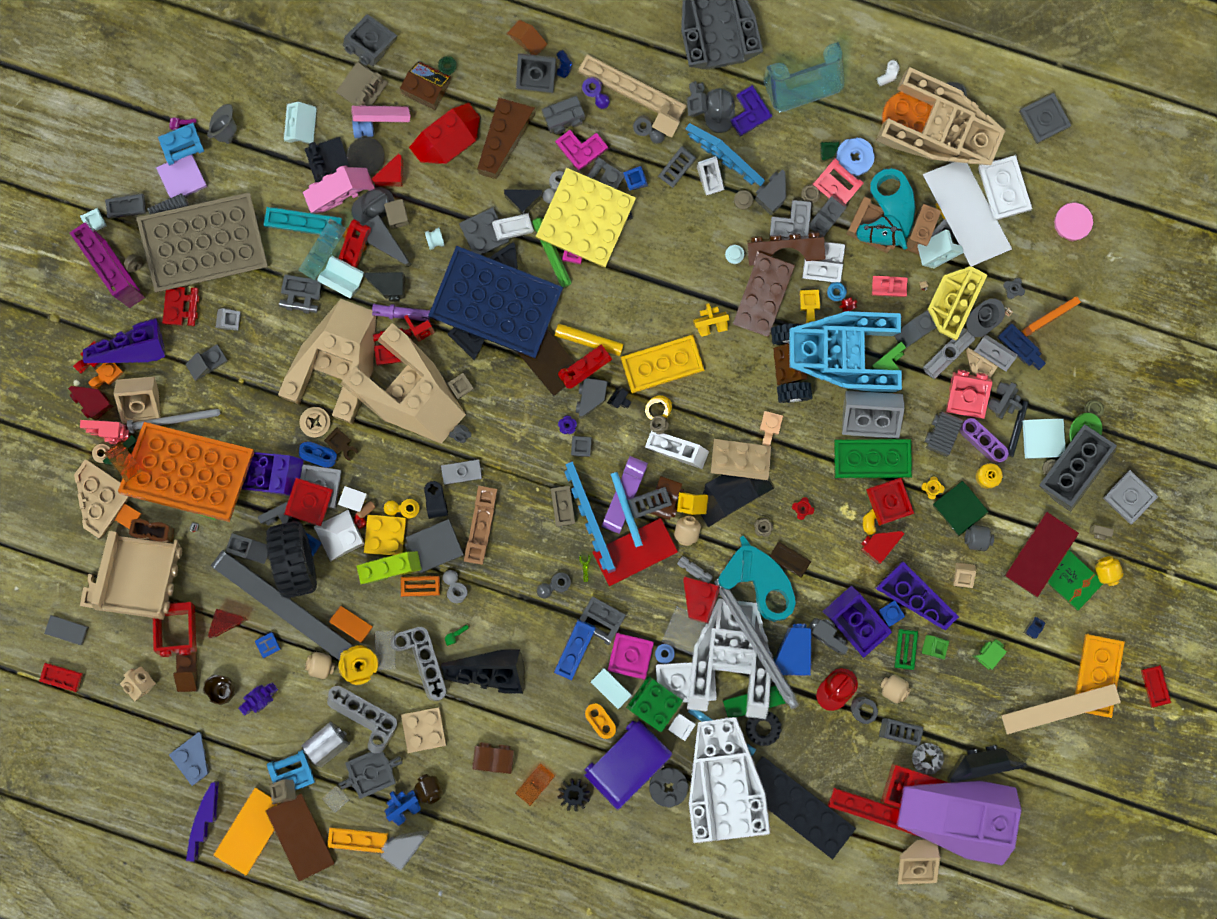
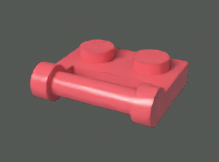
M835 158L813 185L828 198L834 194L847 204L864 182L861 179H856ZM833 169L853 185L851 190L830 174Z

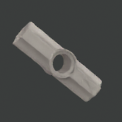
M963 328L956 341L951 339L923 367L925 372L935 379L975 340L974 336L967 329ZM946 349H950L953 352V358H948L945 355Z

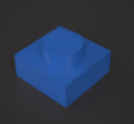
M895 600L878 610L888 627L905 617Z

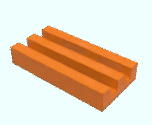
M440 576L401 577V597L440 596ZM435 580V584L405 585V581ZM435 588V592H405V589Z

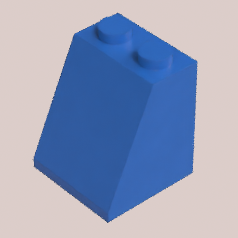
M793 624V628H788L773 661L782 675H811V628H806V624Z

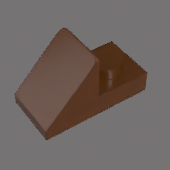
M176 653V672L173 673L177 692L197 691V653H191L190 655H179V653Z

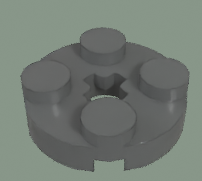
M664 768L652 776L649 790L652 799L657 804L671 808L679 805L685 799L688 784L685 776L679 770ZM665 783H673L672 788L674 790L672 792H664L665 787L663 785Z

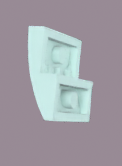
M1023 420L1025 459L1060 458L1066 450L1064 420Z

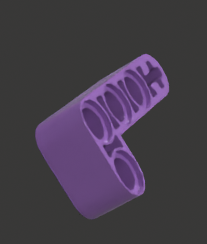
M632 456L629 457L621 477V483L627 500L635 497L648 465L647 462ZM615 492L602 527L620 534L626 518L617 492Z

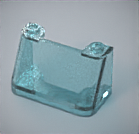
M839 42L831 44L824 49L823 58L825 62L792 74L789 73L788 68L782 63H775L766 67L763 81L775 110L780 112L787 111L837 94L843 89V55Z

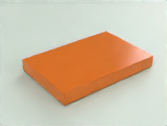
M1074 297L1033 322L1021 332L1028 337L1072 310L1081 301L1078 297Z

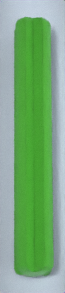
M541 217L532 221L536 232H538L543 221ZM540 240L560 286L563 288L571 285V280L556 247Z

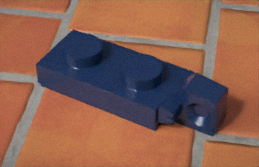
M1012 323L997 337L1009 350L1016 353L1017 357L1028 366L1032 364L1038 370L1046 364L1039 357L1041 355L1039 348Z

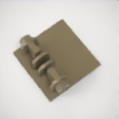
M357 62L336 93L355 106H372L388 82L382 79L379 73L375 74Z

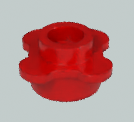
M803 497L800 502L792 504V510H795L799 520H803L808 514L812 515L814 513V508L811 507L809 499Z

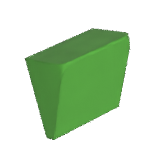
M926 635L922 654L945 660L949 641Z

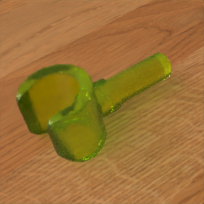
M588 554L589 560L582 562V556L580 555L579 562L583 569V582H588V565L591 563V558Z

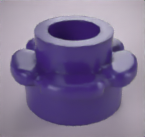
M564 416L558 422L560 432L562 434H573L576 430L575 427H577L576 420L572 419L571 416Z

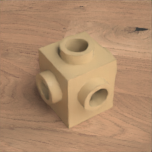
M142 666L136 670L132 668L123 675L125 679L120 683L123 690L129 694L134 702L149 693L156 684Z

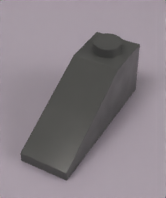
M377 215L363 224V226L371 227L366 243L369 242L370 245L408 267L411 266V263L381 217Z

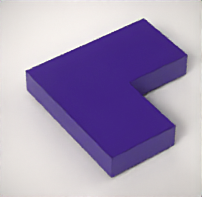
M753 85L736 95L745 111L731 119L730 122L740 137L772 118V114Z

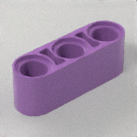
M970 418L962 423L960 428L962 436L989 461L998 464L1007 459L1008 449L977 420ZM967 423L973 425V433H969L966 430L965 426ZM981 436L988 439L987 446H983L980 443ZM995 449L1002 452L1001 459H997L994 456Z

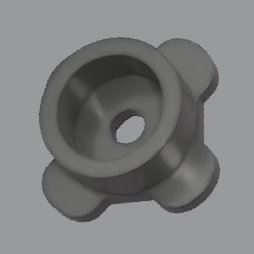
M1015 278L1014 281H1006L1003 284L1007 298L1013 299L1018 295L1023 296L1025 294V290L1021 285V279Z
M456 425L453 432L449 433L451 438L460 443H465L466 439L472 435L468 427L464 425Z

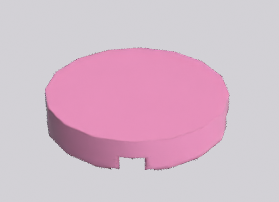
M1069 203L1061 207L1057 212L1054 225L1057 233L1062 238L1064 237L1069 241H1078L1086 237L1091 231L1093 218L1089 209L1084 205Z

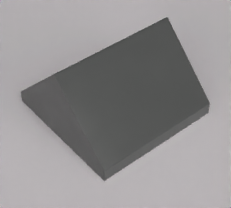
M518 53L516 89L553 93L557 67L556 58Z

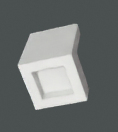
M345 486L338 505L360 512L365 499L369 495Z
M678 713L668 730L685 741L695 724Z

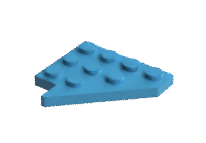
M691 123L685 128L689 132V137L696 143H700V147L707 153L711 152L712 155L723 160V165L743 175V179L751 185L755 183L759 186L764 183L765 180L722 140Z

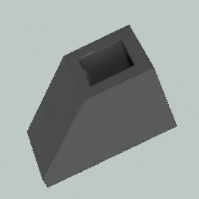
M783 169L779 173L775 172L769 178L770 182L766 187L762 185L756 191L755 201L771 216L786 199L785 171Z
M586 378L584 383H580L578 394H582L581 402L577 401L576 413H579V418L583 419L605 402L607 381Z

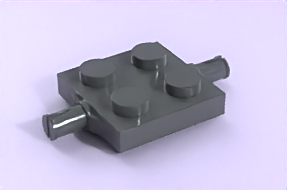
M384 751L378 754L369 752L346 762L345 765L349 772V779L339 782V786L347 783L340 787V789L343 790L353 786L359 798L362 799L396 784L393 767L403 764L402 760L394 763L400 760L401 757L399 756L389 761Z

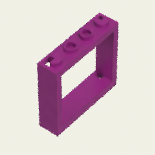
M87 222L69 232L112 296L128 308H131L145 298L100 233Z

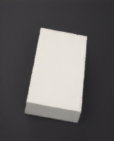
M529 214L492 222L498 241L534 232Z

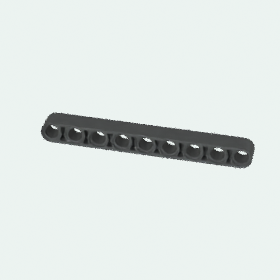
M224 550L219 553L211 564V567L338 660L341 659L340 655L343 651L354 646L293 600L282 597L278 589Z

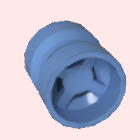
M352 120L355 139L362 136L374 137L373 122Z

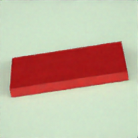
M661 518L638 529L643 543L642 546L635 547L631 533L606 545L616 570L614 572L608 573L607 569L603 570L599 561L602 558L600 551L592 552L609 587L678 553Z

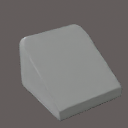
M224 308L218 309L216 328L238 330L240 311Z

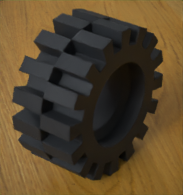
M767 711L766 719L749 717L746 722L747 736L757 745L769 746L772 743L774 744L780 737L782 731L781 722L772 712ZM760 721H767L771 725V731L766 736H761L756 731V726Z

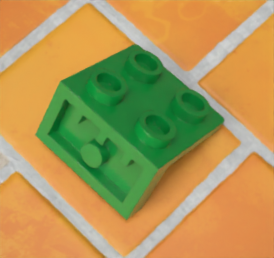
M647 676L626 708L656 730L662 732L683 700Z

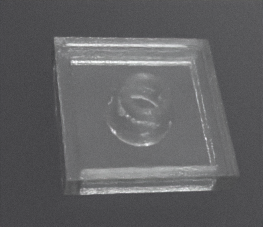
M676 606L661 642L693 655L694 646L706 623L691 620L688 617V611Z

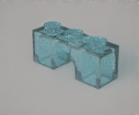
M329 219L301 264L299 271L315 280L343 236L346 228Z

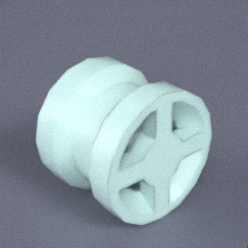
M436 228L432 232H425L430 250L436 246H445L440 228Z

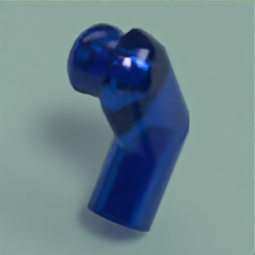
M561 50L556 54L561 62L559 69H557V75L561 78H566L570 74L572 62L566 52Z

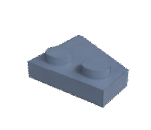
M201 732L195 734L169 754L191 786H194L209 774Z

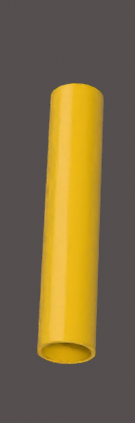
M559 323L554 335L594 349L602 344L608 353L619 357L624 345Z

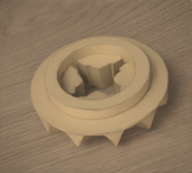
M319 407L308 408L300 417L301 430L304 434L313 438L323 436L328 432L331 424L328 413ZM309 418L314 420L319 418L318 422L322 427L314 426L311 429L312 422H310Z

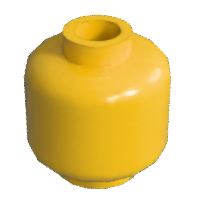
M993 463L981 466L976 472L977 483L985 489H992L998 486L1003 478L1000 467Z
M1113 556L1099 559L1095 566L1099 581L1103 584H1108V586L1117 585L1124 575L1119 560L1113 558Z

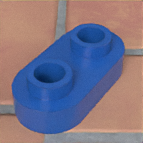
M304 442L299 447V456L305 461L322 467H332L336 463L337 455L332 449L313 442Z

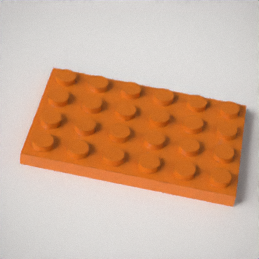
M144 422L118 493L230 522L252 461L254 450Z

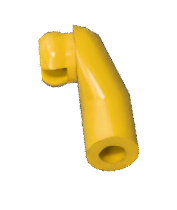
M873 509L863 517V530L868 535H873L876 532V516Z

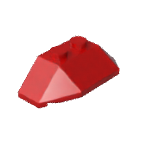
M469 102L452 108L424 129L410 145L409 149L420 163L447 164L476 142L480 116Z

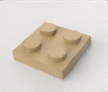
M440 707L401 715L408 753L447 746Z

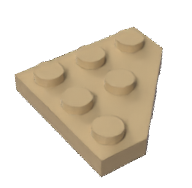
M85 459L74 474L78 489L79 506L83 517V528L97 538L102 539L130 497L118 493L120 481Z

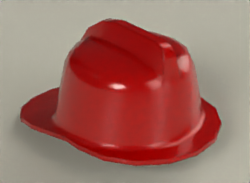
M844 668L834 670L817 689L816 697L819 705L829 711L838 710L843 707L857 690L858 682L854 673Z

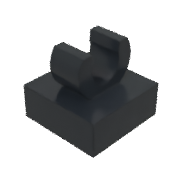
M616 388L607 404L617 409L620 406L628 409L632 402L625 398L628 394L627 391L623 388Z

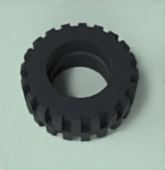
M292 521L271 526L266 531V545L271 570L280 595L288 599L313 593L317 588V577L311 547L302 523Z

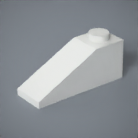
M652 431L645 446L649 450L700 469L703 468L709 453L708 450L698 444L664 433L656 434V432Z

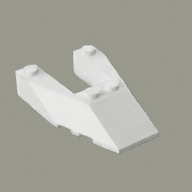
M718 599L713 608L709 623L703 628L694 646L687 709L707 711L712 670L749 674L746 716L766 719L771 677L735 620L729 607L723 599ZM737 601L772 657L757 603Z

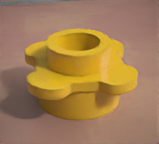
M931 477L930 481L923 483L921 486L922 490L928 494L929 499H935L936 495L943 493L945 489L937 477Z

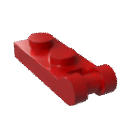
M356 219L351 221L339 256L340 260L355 268L358 267L367 237L371 232V227L361 225ZM356 231L360 232L359 236L355 235Z
M601 344L569 368L561 369L558 376L564 381L566 388L571 389L613 359Z

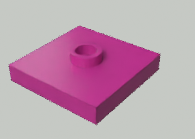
M616 633L608 671L646 679L654 642Z

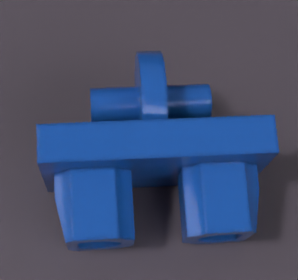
M413 790L406 795L403 791L397 795L392 791L390 793L392 799L387 802L389 808L384 811L388 821L392 820L399 826L406 820L402 812L409 809L413 815L419 812L421 807Z

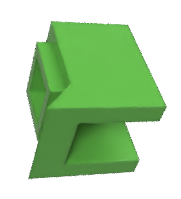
M995 639L984 644L979 651L980 655L972 657L988 670H992L1005 655L1006 651L1003 649L1004 645Z

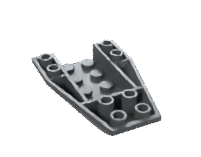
M747 0L682 1L681 33L689 67L705 70L744 63L763 53L756 17Z

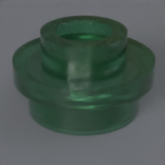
M445 56L439 60L438 69L442 74L450 75L456 71L457 63L454 58ZM449 64L451 67L445 68L444 65Z

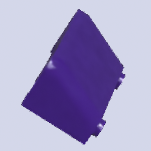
M633 720L626 727L628 731L596 764L591 762L584 769L587 772L584 776L616 810H619L672 756V752L640 720L637 722Z

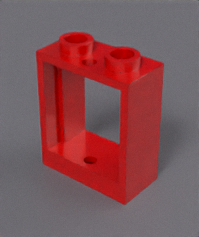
M192 602L170 604L168 613H165V616L188 614L189 645L163 647L162 619L153 618V651L160 655V657H170L174 653L190 655L191 652L197 651L195 605Z

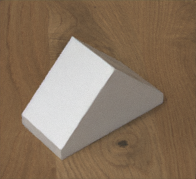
M717 157L698 162L697 171L705 194L709 195L724 190Z

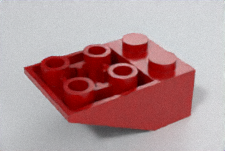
M892 764L881 802L900 808L905 786L948 782Z

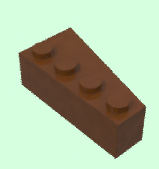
M498 98L477 168L479 175L494 179L498 178L511 153L515 150L520 138L528 128L530 121L534 118L536 114L535 107Z

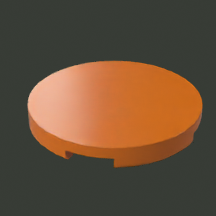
M900 91L887 101L882 113V124L889 118L922 133L933 106Z

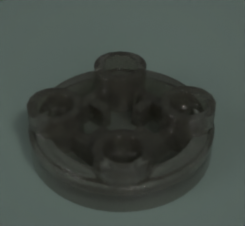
M362 137L353 141L349 146L347 161L350 167L367 168L369 175H372L383 168L385 152L377 140L370 137Z

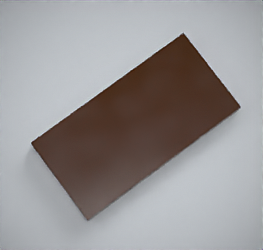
M302 793L296 795L294 800L281 802L266 810L267 816L299 882L335 864Z

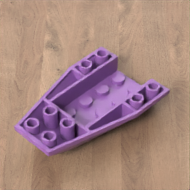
M984 781L905 786L897 826L966 859L1003 865L1015 849L1021 806L1015 787Z

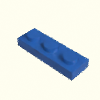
M579 619L577 620L554 673L570 680L573 679L596 629L595 626Z

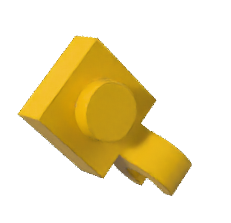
M801 290L799 292L800 311H806V323L814 322L815 310H820L819 290Z

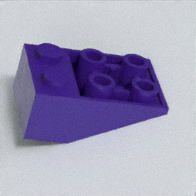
M254 452L242 490L290 496L295 478H301L304 460L290 455Z

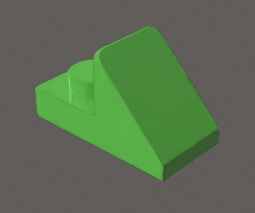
M900 342L872 365L870 369L900 370L892 360L894 359L896 362L904 355L902 351L905 350V345Z

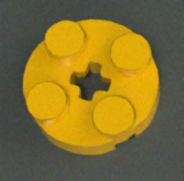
M353 646L343 651L340 655L339 672L351 684H364L377 671V657L366 646ZM358 661L362 662V665L359 666V669L354 667V665Z

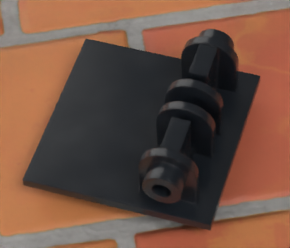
M340 137L319 144L311 142L308 144L309 147L304 148L315 182L322 181V178L328 174H334L337 172L336 169L341 166L350 167Z

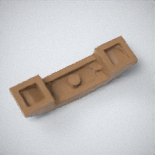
M478 486L464 562L483 565L492 525L497 489Z

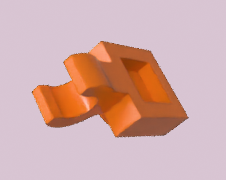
M103 363L95 370L99 375L92 378L88 384L93 389H98L105 382L110 386L124 372L115 363Z

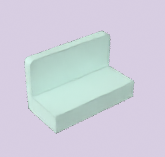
M301 102L287 104L284 132L285 142L301 141L309 144L314 141L316 107Z
M944 230L931 237L927 246L918 244L922 266L936 268L964 253L962 246L952 243L949 230Z
M331 256L326 269L319 274L317 281L351 298L358 291L364 272L335 256Z
M605 669L591 681L617 709L632 696Z

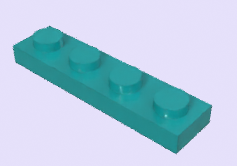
M267 207L264 226L340 238L342 218Z

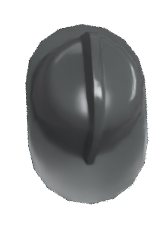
M713 89L706 95L707 112L705 113V121L712 131L726 132L732 127L730 121L735 117L734 99L731 93L725 89Z
M230 104L221 106L213 114L207 135L209 138H215L219 142L227 144L232 142L237 131V125L232 118L233 107Z
M375 187V189L367 191L353 203V218L358 220L361 225L377 215L382 219L387 215L384 204L394 201L392 193L383 187Z
M988 299L977 303L967 318L966 326L968 332L974 337H982L998 326L1005 316L1003 303L997 299Z

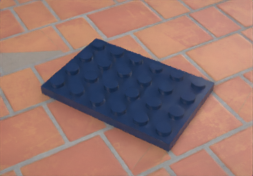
M456 246L428 317L535 359L563 287Z

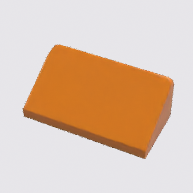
M342 606L339 607L329 621L361 643L364 642L373 626Z

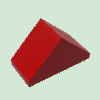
M399 153L371 179L375 186L403 187V159Z

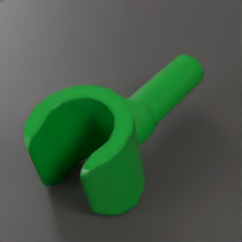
M465 625L459 630L447 634L444 638L446 645L449 646L457 643L455 637L469 629L468 626Z

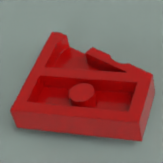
M684 577L688 617L691 620L708 624L720 587Z

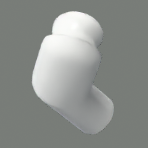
M889 61L886 74L877 78L880 87L896 80L899 72L897 61Z

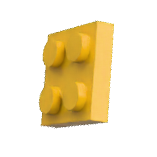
M367 515L364 553L390 556L403 553L406 518Z

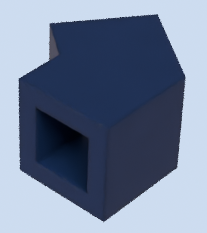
M1035 616L1023 633L1032 639H1037L1046 623Z

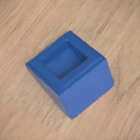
M641 166L623 172L629 190L648 186Z

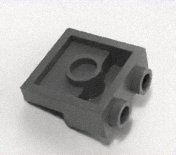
M367 14L344 37L343 46L348 54L352 55L354 53L357 55L362 64H369L374 67L384 56L385 51L394 43L397 35Z
M814 618L808 628H811V635L838 654L845 655L849 648L845 646L846 641L838 636L833 637L837 631L833 628L835 624L827 619Z

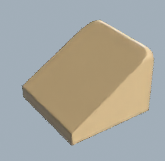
M956 563L953 585L973 588L976 576L975 565Z

